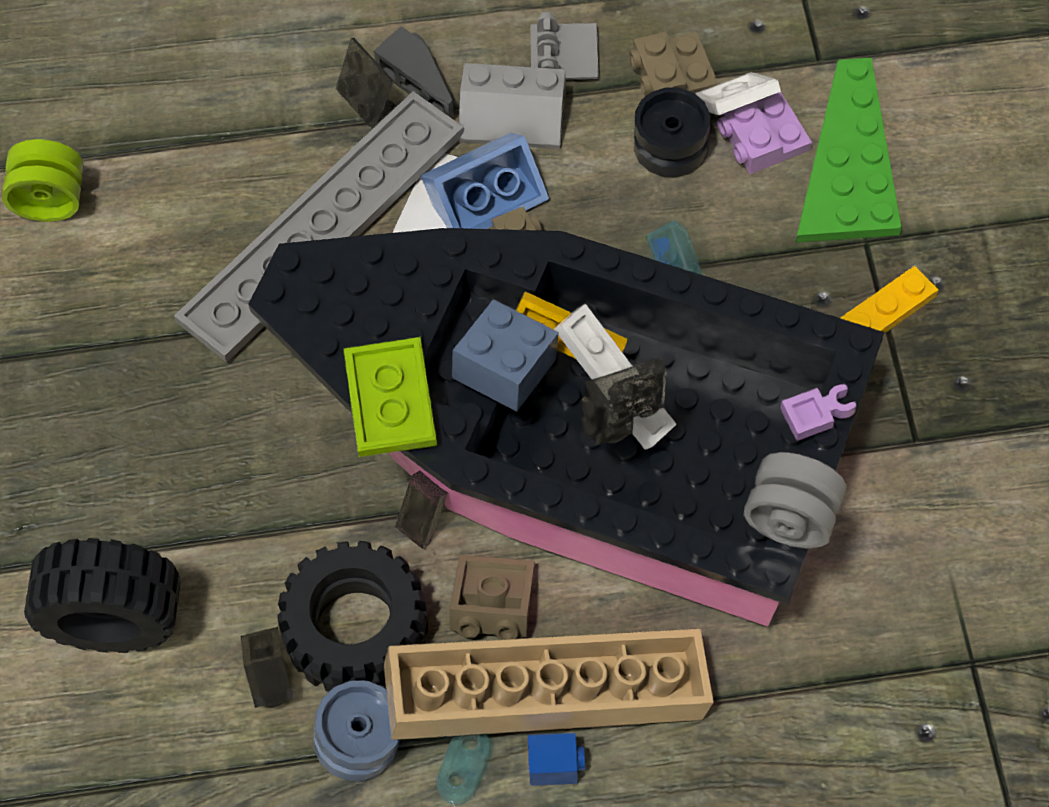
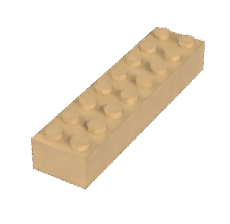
M701 629L389 646L384 662L391 740L703 720L713 704Z

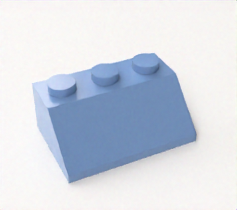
M511 132L420 175L434 209L447 228L487 229L492 227L491 219L522 206H524L525 210H528L549 199L525 136Z

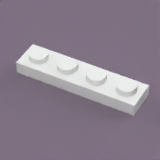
M586 304L577 308L554 328L555 331L559 332V337L644 449L653 447L676 425Z

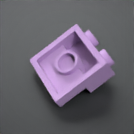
M781 92L723 113L717 119L721 135L724 138L728 137L733 145L732 149L739 164L743 163L749 174L811 150L812 141Z

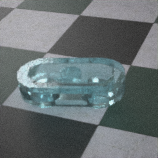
M487 734L452 737L436 779L438 793L446 803L462 805L473 798L490 756V741ZM468 740H473L477 743V746L473 750H466L463 744ZM454 776H460L463 778V783L459 786H452L449 784V780Z

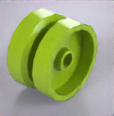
M34 139L14 144L7 153L6 176L4 177L2 191L4 205L16 215L34 221L52 222L72 217L79 208L84 161L78 152L56 141Z

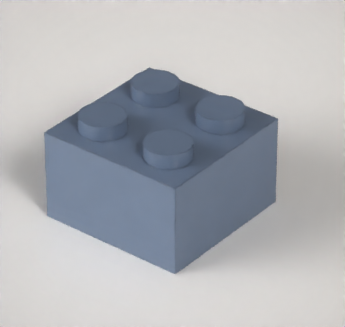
M493 299L453 349L452 378L518 411L556 361L559 332Z

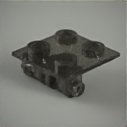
M353 37L348 46L336 90L373 129L396 107L395 103L388 98L394 80Z

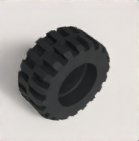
M77 538L69 539L66 543L56 542L52 543L49 547L43 548L32 560L24 614L35 632H40L44 638L54 639L56 643L65 646L72 645L77 649L97 650V652L106 653L108 651H117L118 653H128L130 650L144 651L148 647L155 648L160 646L162 642L165 643L173 634L176 625L181 577L176 567L173 566L168 558H161L160 553L154 550H145L142 546L133 543L128 545L118 540L101 541L99 538H88L87 540H79Z
M348 541L337 542L338 548L330 551L327 550L326 546L315 551L316 558L310 561L308 557H305L297 564L299 573L297 575L294 573L289 574L284 583L287 592L283 591L279 596L278 606L280 613L277 614V619L287 654H289L292 664L297 671L304 672L308 682L314 686L323 683L326 692H330L335 686L348 681H369L380 686V684L386 682L384 662L389 646L426 644L425 633L428 632V616L420 580L415 572L410 571L409 564L401 556L393 559L392 550L382 545L377 550H373L371 542L359 541L358 546L349 547ZM352 593H365L381 599L388 605L390 615L386 624L375 636L366 641L356 644H341L325 638L319 632L318 621L321 614L331 602L341 596Z

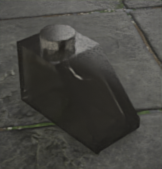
M278 626L242 635L243 665L254 707H277L286 700L292 699V686Z

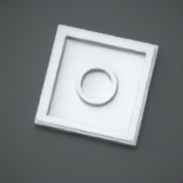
M750 72L695 94L705 102L709 112L721 115L781 92L778 80Z

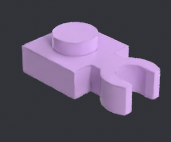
M842 384L833 387L829 395L822 397L818 388L781 401L780 409L796 441L833 428V416L848 418L855 413L857 406L855 401L846 405L840 404L837 399L846 396L848 390L846 385Z

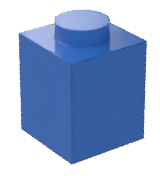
M576 733L528 735L530 786L578 784L577 771L585 770L584 746H576Z

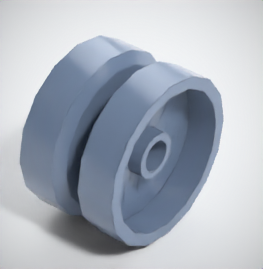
M348 681L335 686L322 698L315 716L313 748L320 764L332 775L346 781H366L380 775L392 764L400 743V739L391 740L386 689L369 681Z

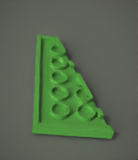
M871 57L843 59L837 62L796 243L897 236L901 233L900 215Z

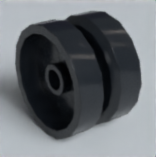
M666 87L652 91L644 97L635 110L634 153L638 162L648 171L664 177L682 176L691 173L699 167L708 152L710 112L705 102L695 93L683 88Z

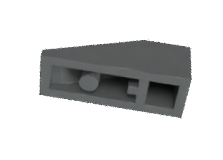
M400 26L374 50L376 71L406 93L410 94L414 91L454 120L453 100L425 41L417 33H410Z

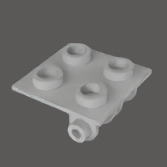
M543 12L537 19V24L530 25L531 67L565 69L566 80L598 79L597 23L557 24V20L553 17L552 13Z

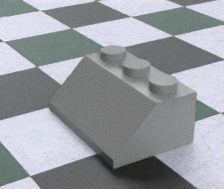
M464 63L459 110V124L464 127V132L458 141L460 143L487 144L511 132L525 136L529 147L560 149L566 97V70Z

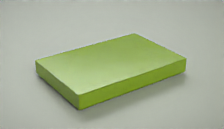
M420 337L345 348L344 355L359 457L436 446L437 441Z

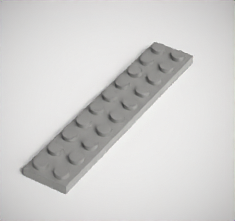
M414 91L411 92L174 315L176 323L227 363L264 327L250 312L248 303L279 243L359 236L420 178V175L424 174L461 138L464 127Z

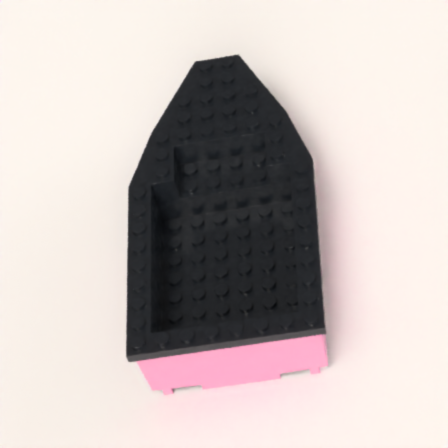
M438 228L279 243L248 303L250 312L352 415L344 349L420 337L437 445L390 452L388 454L449 510L518 541L767 627L779 602L789 605L809 548L794 547L775 541L759 533L744 517V509L750 492L757 487L755 481L762 459L774 453L800 454L818 460L835 471L837 470L885 333L564 231ZM525 291L571 313L586 304L603 328L627 338L626 346L622 353L676 425L653 447L644 449L578 360L558 350L556 361L519 410L515 411L453 379V349L493 299L516 310ZM842 384L846 385L848 388L846 396L837 399V401L843 405L855 401L857 405L855 413L848 418L833 416V428L796 441L780 409L781 401L818 388L821 396L825 397L829 395L833 387Z

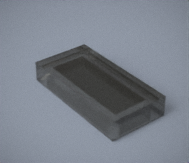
M420 470L413 474L410 478L395 528L423 549L429 545L448 492L440 488Z

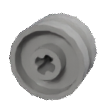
M782 452L769 454L763 458L756 476L755 485L757 487L751 490L744 509V517L748 523L759 533L794 547L820 548L829 543L836 521L834 514L840 511L847 489L844 479L831 467L800 454Z

